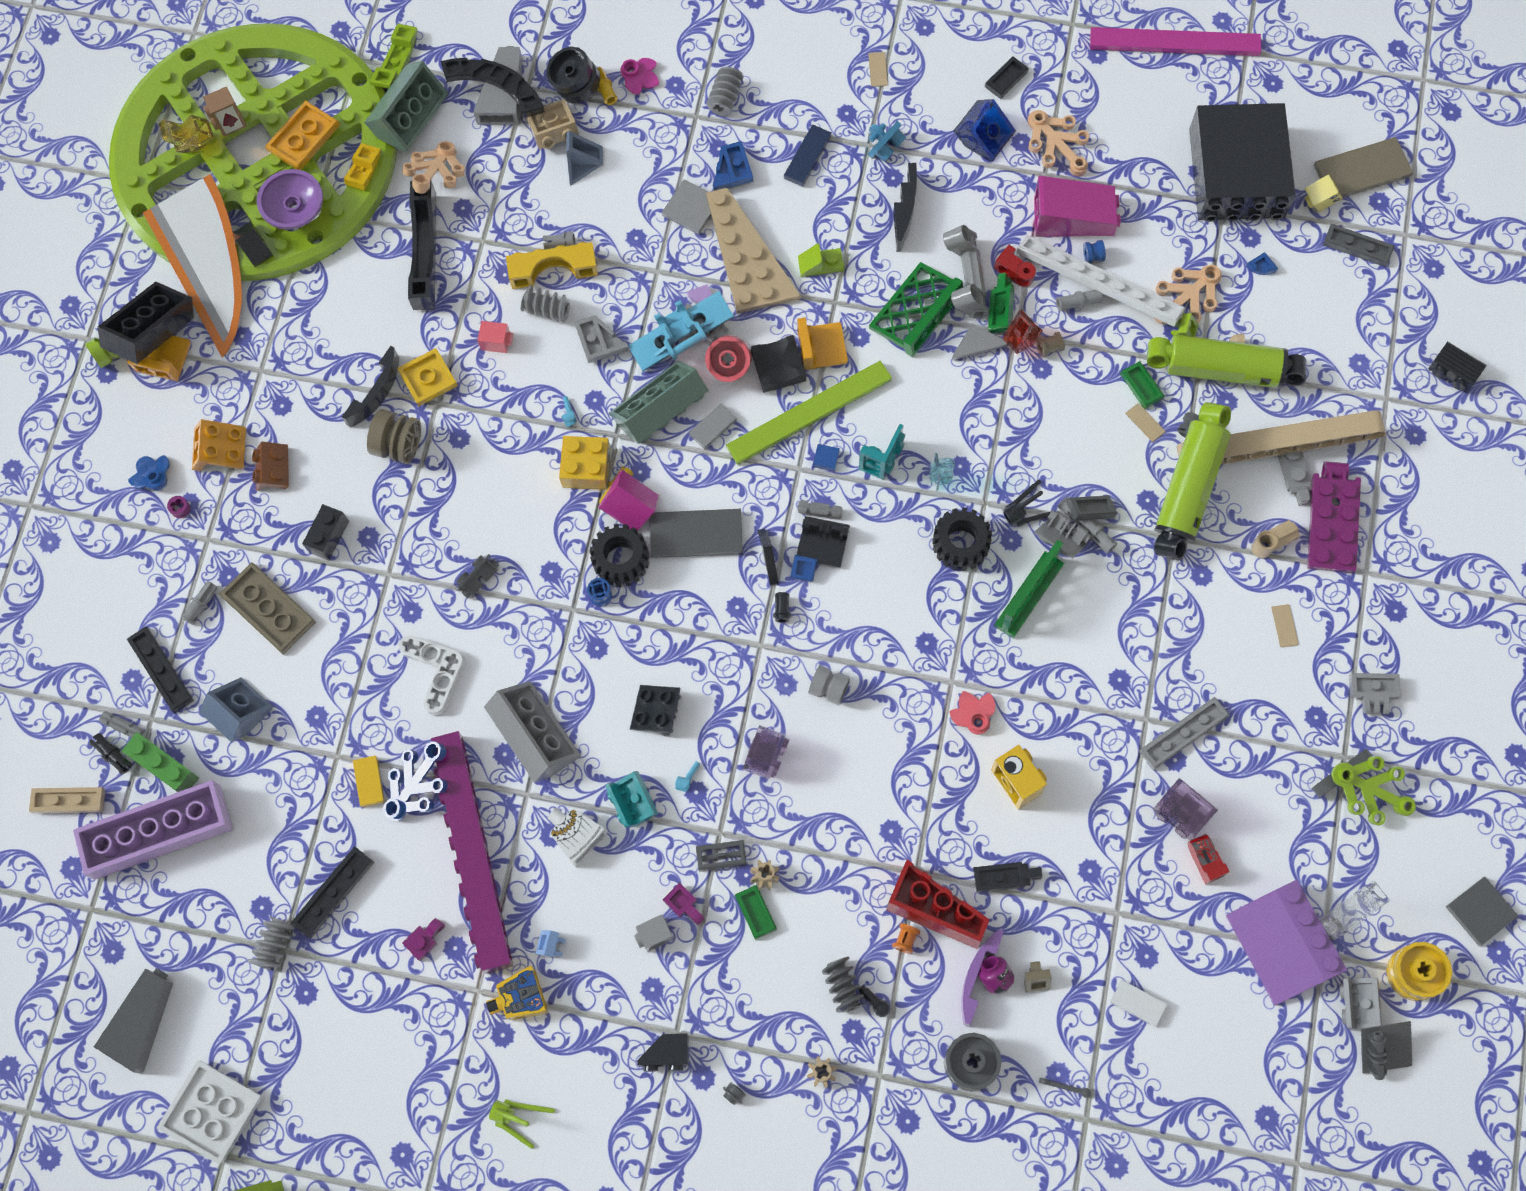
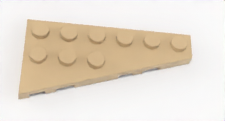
M728 188L706 192L736 313H744L801 299V295Z

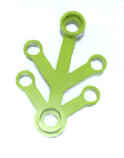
M1371 756L1367 761L1354 766L1344 762L1337 764L1332 769L1331 776L1336 785L1343 787L1349 813L1361 815L1365 811L1364 803L1357 800L1354 786L1361 790L1369 813L1368 821L1372 825L1380 826L1386 820L1385 814L1378 810L1374 796L1393 805L1394 811L1399 815L1409 816L1415 811L1416 804L1411 797L1396 796L1378 787L1389 781L1403 780L1405 777L1403 768L1392 766L1386 772L1363 779L1357 775L1368 770L1380 771L1383 769V758ZM1375 759L1378 761L1377 767L1373 766ZM1395 770L1398 771V776L1396 778L1394 777ZM1344 771H1347L1346 779L1343 778ZM1408 802V809L1405 810V804ZM1357 803L1359 808L1355 812L1354 805ZM1376 814L1379 815V820L1377 822H1375L1374 820Z

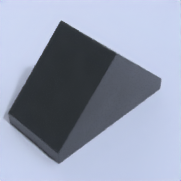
M252 221L233 232L235 241L254 267L274 256Z

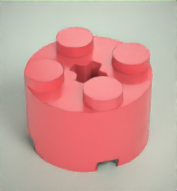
M725 335L711 343L705 355L707 369L716 379L723 382H732L741 378L748 371L752 362V353L747 342L734 335ZM727 353L734 357L730 364H727V360L723 359Z

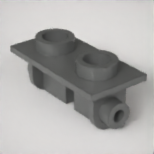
M487 554L485 557L480 555L472 563V566H474L469 574L465 571L456 580L458 586L455 589L462 588L463 591L461 593L467 599L470 596L473 597L483 586L478 580L480 576L487 582L498 571L497 567L499 564L493 559L491 561L488 560L491 556L490 554Z

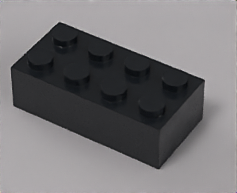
M155 281L97 326L100 348L138 364L194 318L192 297Z

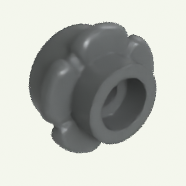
M732 1082L727 1087H723L725 1091L723 1096L733 1105L737 1102L743 1103L742 1099L746 1094Z

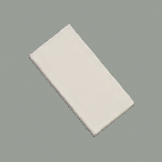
M1123 980L1120 981L1110 1001L1111 1004L1153 1027L1157 1026L1167 1006L1166 1003Z

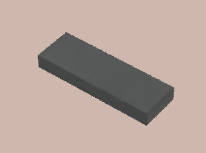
M1332 223L1323 242V245L1383 267H1387L1395 246Z

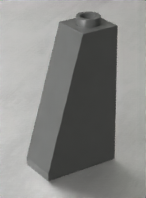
M145 968L93 1047L133 1073L142 1074L146 1068L173 983L167 980L169 975L158 968H155L154 971Z

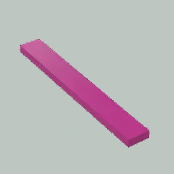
M1091 27L1090 50L1260 56L1261 34Z

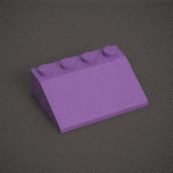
M1297 879L1225 915L1274 1006L1347 971Z

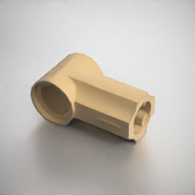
M1288 520L1269 531H1262L1251 546L1253 554L1258 558H1267L1272 552L1297 540L1300 537L1298 527L1294 522ZM1261 542H1265L1269 547L1263 546Z

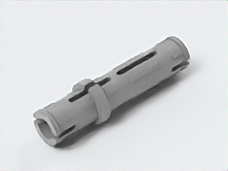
M1069 497L1064 498L1059 503L1058 508L1074 523L1076 522L1077 526L1080 525L1089 531L1088 534L1091 535L1090 541L1097 543L1106 554L1110 553L1118 543L1103 531L1104 528L1101 525H1097L1092 520L1074 521L1067 505Z

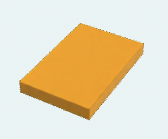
M305 100L266 144L265 148L268 152L293 168L302 170L337 130L340 123Z

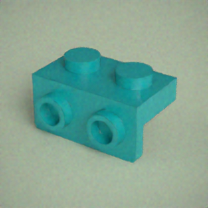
M633 771L616 783L605 785L608 791V799L614 804L617 818L625 828L637 827L658 814L639 771Z

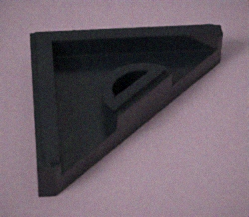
M765 528L759 529L757 531L769 584H778L774 554L768 532Z

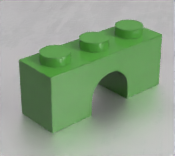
M138 732L134 734L121 750L176 792L193 787L200 778Z

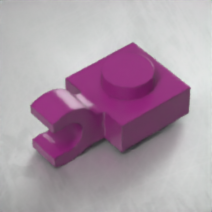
M680 882L662 899L679 918L686 913L697 926L705 919L693 906L697 899Z
M434 918L426 929L419 925L402 944L418 961H421L438 944L433 938L445 928V925L439 919Z

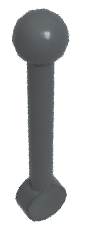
M1039 1078V1083L1079 1093L1084 1098H1088L1091 1095L1089 1088L1080 1089L1045 1078Z

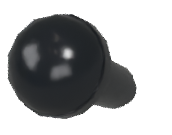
M864 985L859 988L858 991L873 1006L877 1016L885 1017L890 1013L891 1008L887 1001L879 999Z

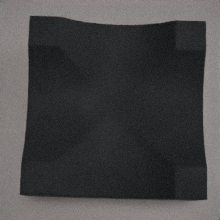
M794 335L787 336L776 342L751 346L752 358L763 393L806 381V371L801 361Z

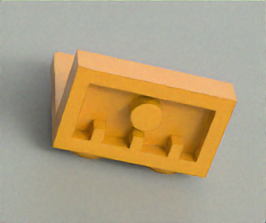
M806 317L797 318V333L805 370L848 363L840 322L811 326L807 325Z
M171 336L138 364L129 360L127 363L136 372L178 382L191 341Z
M201 419L194 428L191 470L201 471L206 464L242 469L244 467L246 428L244 426Z

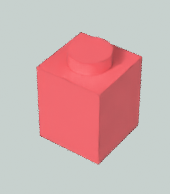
M481 321L477 341L482 351L507 353L508 346H511L513 342V333L510 332L506 323Z

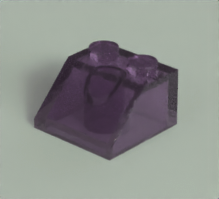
M1180 778L1153 808L1156 812L1155 815L1162 822H1169L1175 827L1174 831L1181 838H1188L1190 841L1218 811L1216 807Z

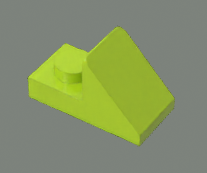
M817 243L798 255L801 277L844 271L841 248L820 251V245Z

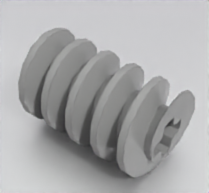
M722 67L718 70L707 100L708 108L716 115L722 117L731 115V109H733L734 102L737 99L736 95L739 93L738 88L741 87V81L744 78L741 71L732 67Z
M530 285L523 295L520 309L522 312L525 310L529 314L534 312L536 316L542 315L547 319L551 317L554 321L559 319L560 322L564 323L569 314L570 302H566V295L564 294L559 300L557 292L550 297V291L546 290L544 295H542V289L539 287L534 293L533 286Z
M268 916L272 921L263 922V925L268 930H261L259 932L264 937V940H256L255 942L260 949L252 950V953L257 958L248 959L247 962L272 971L271 967L280 966L275 961V958H283L284 956L278 950L287 948V945L282 940L291 939L286 930H294L295 927L288 922Z

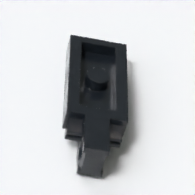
M1022 862L973 867L976 893L1025 888V886H1031V880H1039L1043 877L1041 867L1028 868V863L1022 864Z

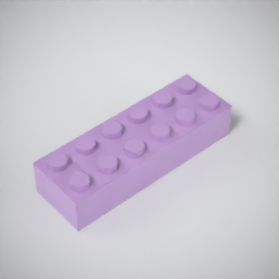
M211 780L73 830L83 873L85 876L96 880L232 831L233 827L222 788L215 781Z

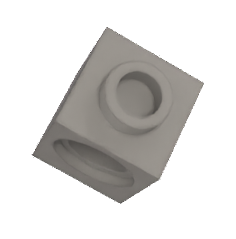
M662 914L636 926L638 933L634 937L639 948L645 947L647 952L674 940Z

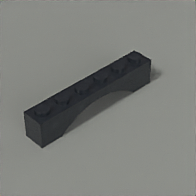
M430 180V188L423 194L415 192L412 187V181H410L412 262L408 277V300L413 310L435 309L436 191L432 180Z

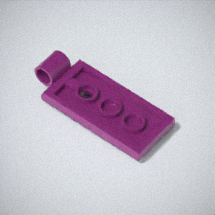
M1324 461L1321 477H1319V473L1313 474L1307 569L1346 573L1356 572L1361 478L1356 477L1355 480H1348V463ZM1333 498H1337L1340 501L1339 506L1332 504Z

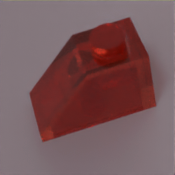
M1021 309L1016 314L1002 339L1018 354L1033 346L1043 330Z

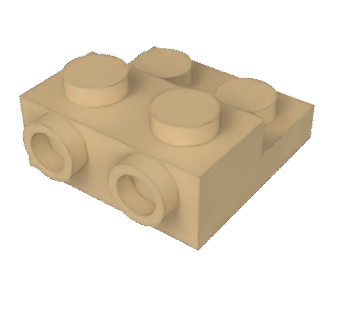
M565 99L543 106L544 113L526 118L539 150L542 148L550 149L557 143L567 141L568 131L579 135L576 122Z

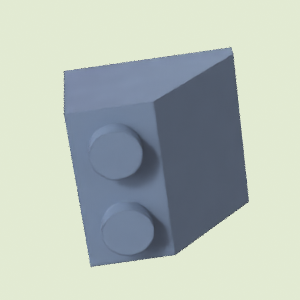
M240 677L207 692L199 713L230 742H233L249 734L272 710L273 706Z

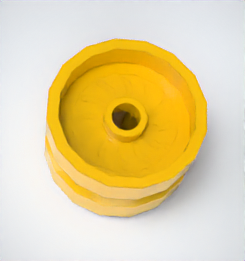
M1414 942L1393 953L1388 960L1386 973L1389 984L1398 995L1411 1001H1423L1445 991L1451 982L1452 968L1447 955L1439 947L1428 942Z

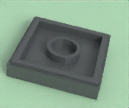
M1485 876L1445 906L1478 946L1483 945L1518 917V914Z

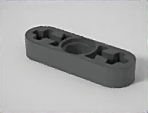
M1365 749L1346 763L1354 766L1367 761L1372 755ZM1347 771L1343 772L1344 779L1347 778ZM1330 774L1311 789L1320 798L1337 785Z

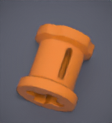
M900 923L899 928L901 930L897 941L892 944V947L912 955L914 941L921 931L913 926Z

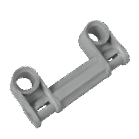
M963 224L943 233V242L946 248L961 257L965 287L952 292L951 299L957 310L962 311L971 318L978 319L989 314V309L985 304L986 291L980 250L976 244L977 233Z

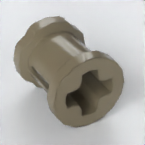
M1059 331L1054 332L1053 336L1036 340L1038 351L1043 358L1047 357L1051 352L1065 350V343Z

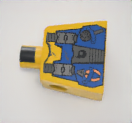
M532 965L498 983L496 988L499 997L486 1001L490 1015L504 1011L505 1017L509 1021L549 1013L536 970Z

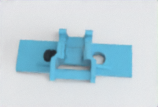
M720 291L687 310L681 300L675 303L676 310L665 317L660 313L654 315L659 327L628 345L643 372L670 355L675 360L678 358L677 355L702 340L704 342L709 340L706 336L708 332L734 317ZM698 315L706 317V321L702 324H699L698 321L694 322V319ZM695 330L698 331L697 334L693 335L692 337L673 347V344L675 342L679 341L682 338H685L687 335L694 332Z

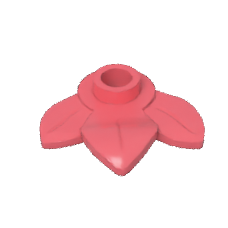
M962 691L959 698V708L949 711L952 721L960 727H967L973 734L980 735L985 733L990 727L989 718L995 712L993 696L991 693H987L978 700L972 694ZM980 720L982 722V726H975L974 721Z

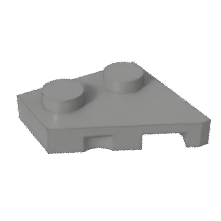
M596 315L574 322L588 364L629 350L625 341L622 342L609 327L603 325V322Z

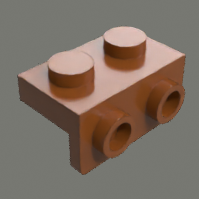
M261 441L252 453V461L255 462L252 482L256 484V491H261L263 487L287 489L289 486L288 444Z

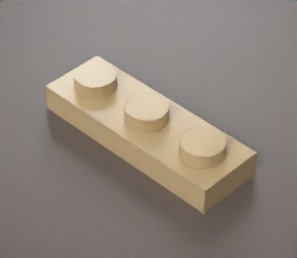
M103 787L31 788L29 812H103L105 789Z

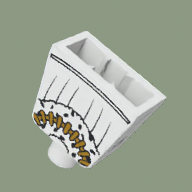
M555 808L547 817L555 825L550 832L551 836L575 867L607 835L602 826L575 809L570 810L565 815L558 808Z

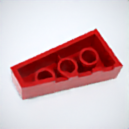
M906 859L886 911L975 949H978L990 920L964 900L961 901L953 895L952 891L945 886L942 887L926 872L916 868L908 859Z

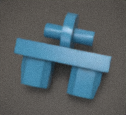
M896 121L886 133L884 132L886 129L884 123H881L880 126L876 124L871 125L869 128L871 136L868 139L872 143L875 140H878V142L868 152V155L871 158L876 155L885 162L894 152L886 145V142L889 140L898 148L906 139V136L899 130L902 124Z

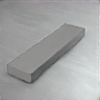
M1213 697L1138 752L1152 770H1155L1230 715L1217 698Z

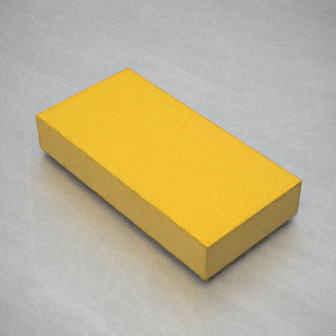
M374 755L352 760L360 807L384 803L385 798L378 757Z

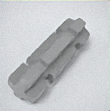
M800 500L798 503L799 514L807 515V513H810L813 516L826 518L832 516L833 519H841L843 508L841 506L833 505V507H830V504L817 502L810 504L808 503L809 501Z
M104 711L99 718L102 724L131 738L136 732L142 736L144 734L142 728L108 711Z

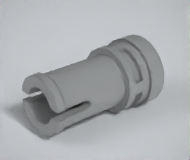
M574 231L563 232L559 235H543V241L548 242L543 243L544 249L555 248L560 245H576Z

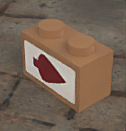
M227 86L203 96L206 103L203 108L215 131L220 129L223 137L247 127Z

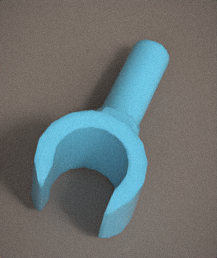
M565 396L563 401L567 413L561 417L566 427L575 424L577 420L570 406L569 397Z
M695 761L686 778L677 777L675 782L676 790L688 791L692 776L700 766L699 762Z

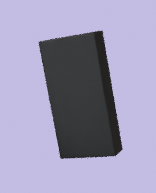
M1012 56L985 83V88L999 99H1002L1028 73L1029 68Z

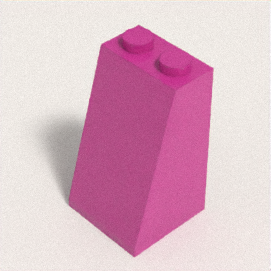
M1038 176L1034 194L1036 237L1114 236L1116 228L1120 227L1121 216L1117 214L1116 208H1119V195H1115V186Z

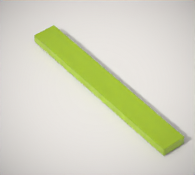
M881 360L727 443L726 448L735 463L739 465L892 381V377Z

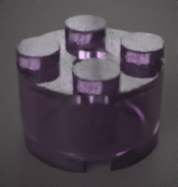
M758 725L742 770L768 780L770 777L775 778L781 765V761L777 759L779 755L783 756L790 739L785 738L786 735Z

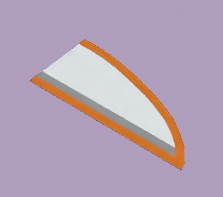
M211 174L146 210L143 214L187 295L192 297L194 308L221 357H223L228 352L237 333L242 305V286L239 260L229 216L217 185Z

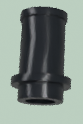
M777 592L775 594V612L773 617L778 623H787L789 618H791V613L789 612L790 594L787 592Z

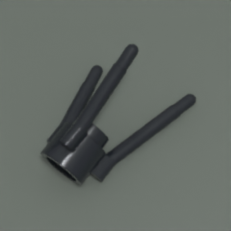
M1040 479L1002 510L1007 522L1011 526L1017 524L1020 527L1025 523L1046 518L1051 513L1050 511L1024 518L1027 515L1024 507L1043 495V491H1039L1024 502L1019 503L1041 483Z

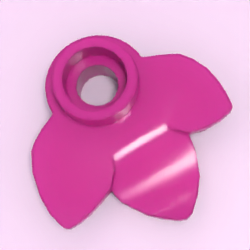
M641 58L638 61L633 59L624 61L620 72L625 79L627 90L639 95L642 87L651 89L658 86L659 80L652 71L656 67L657 62L650 58Z

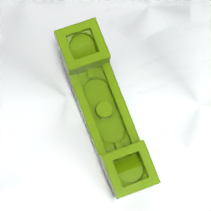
M397 23L391 36V47L381 68L376 67L370 80V85L390 88L404 67L409 63L415 45L417 27Z

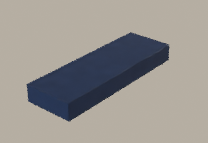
M812 124L784 173V179L803 187L829 142L832 132Z

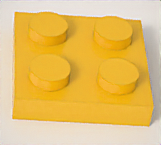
M437 348L397 368L418 407L458 386Z

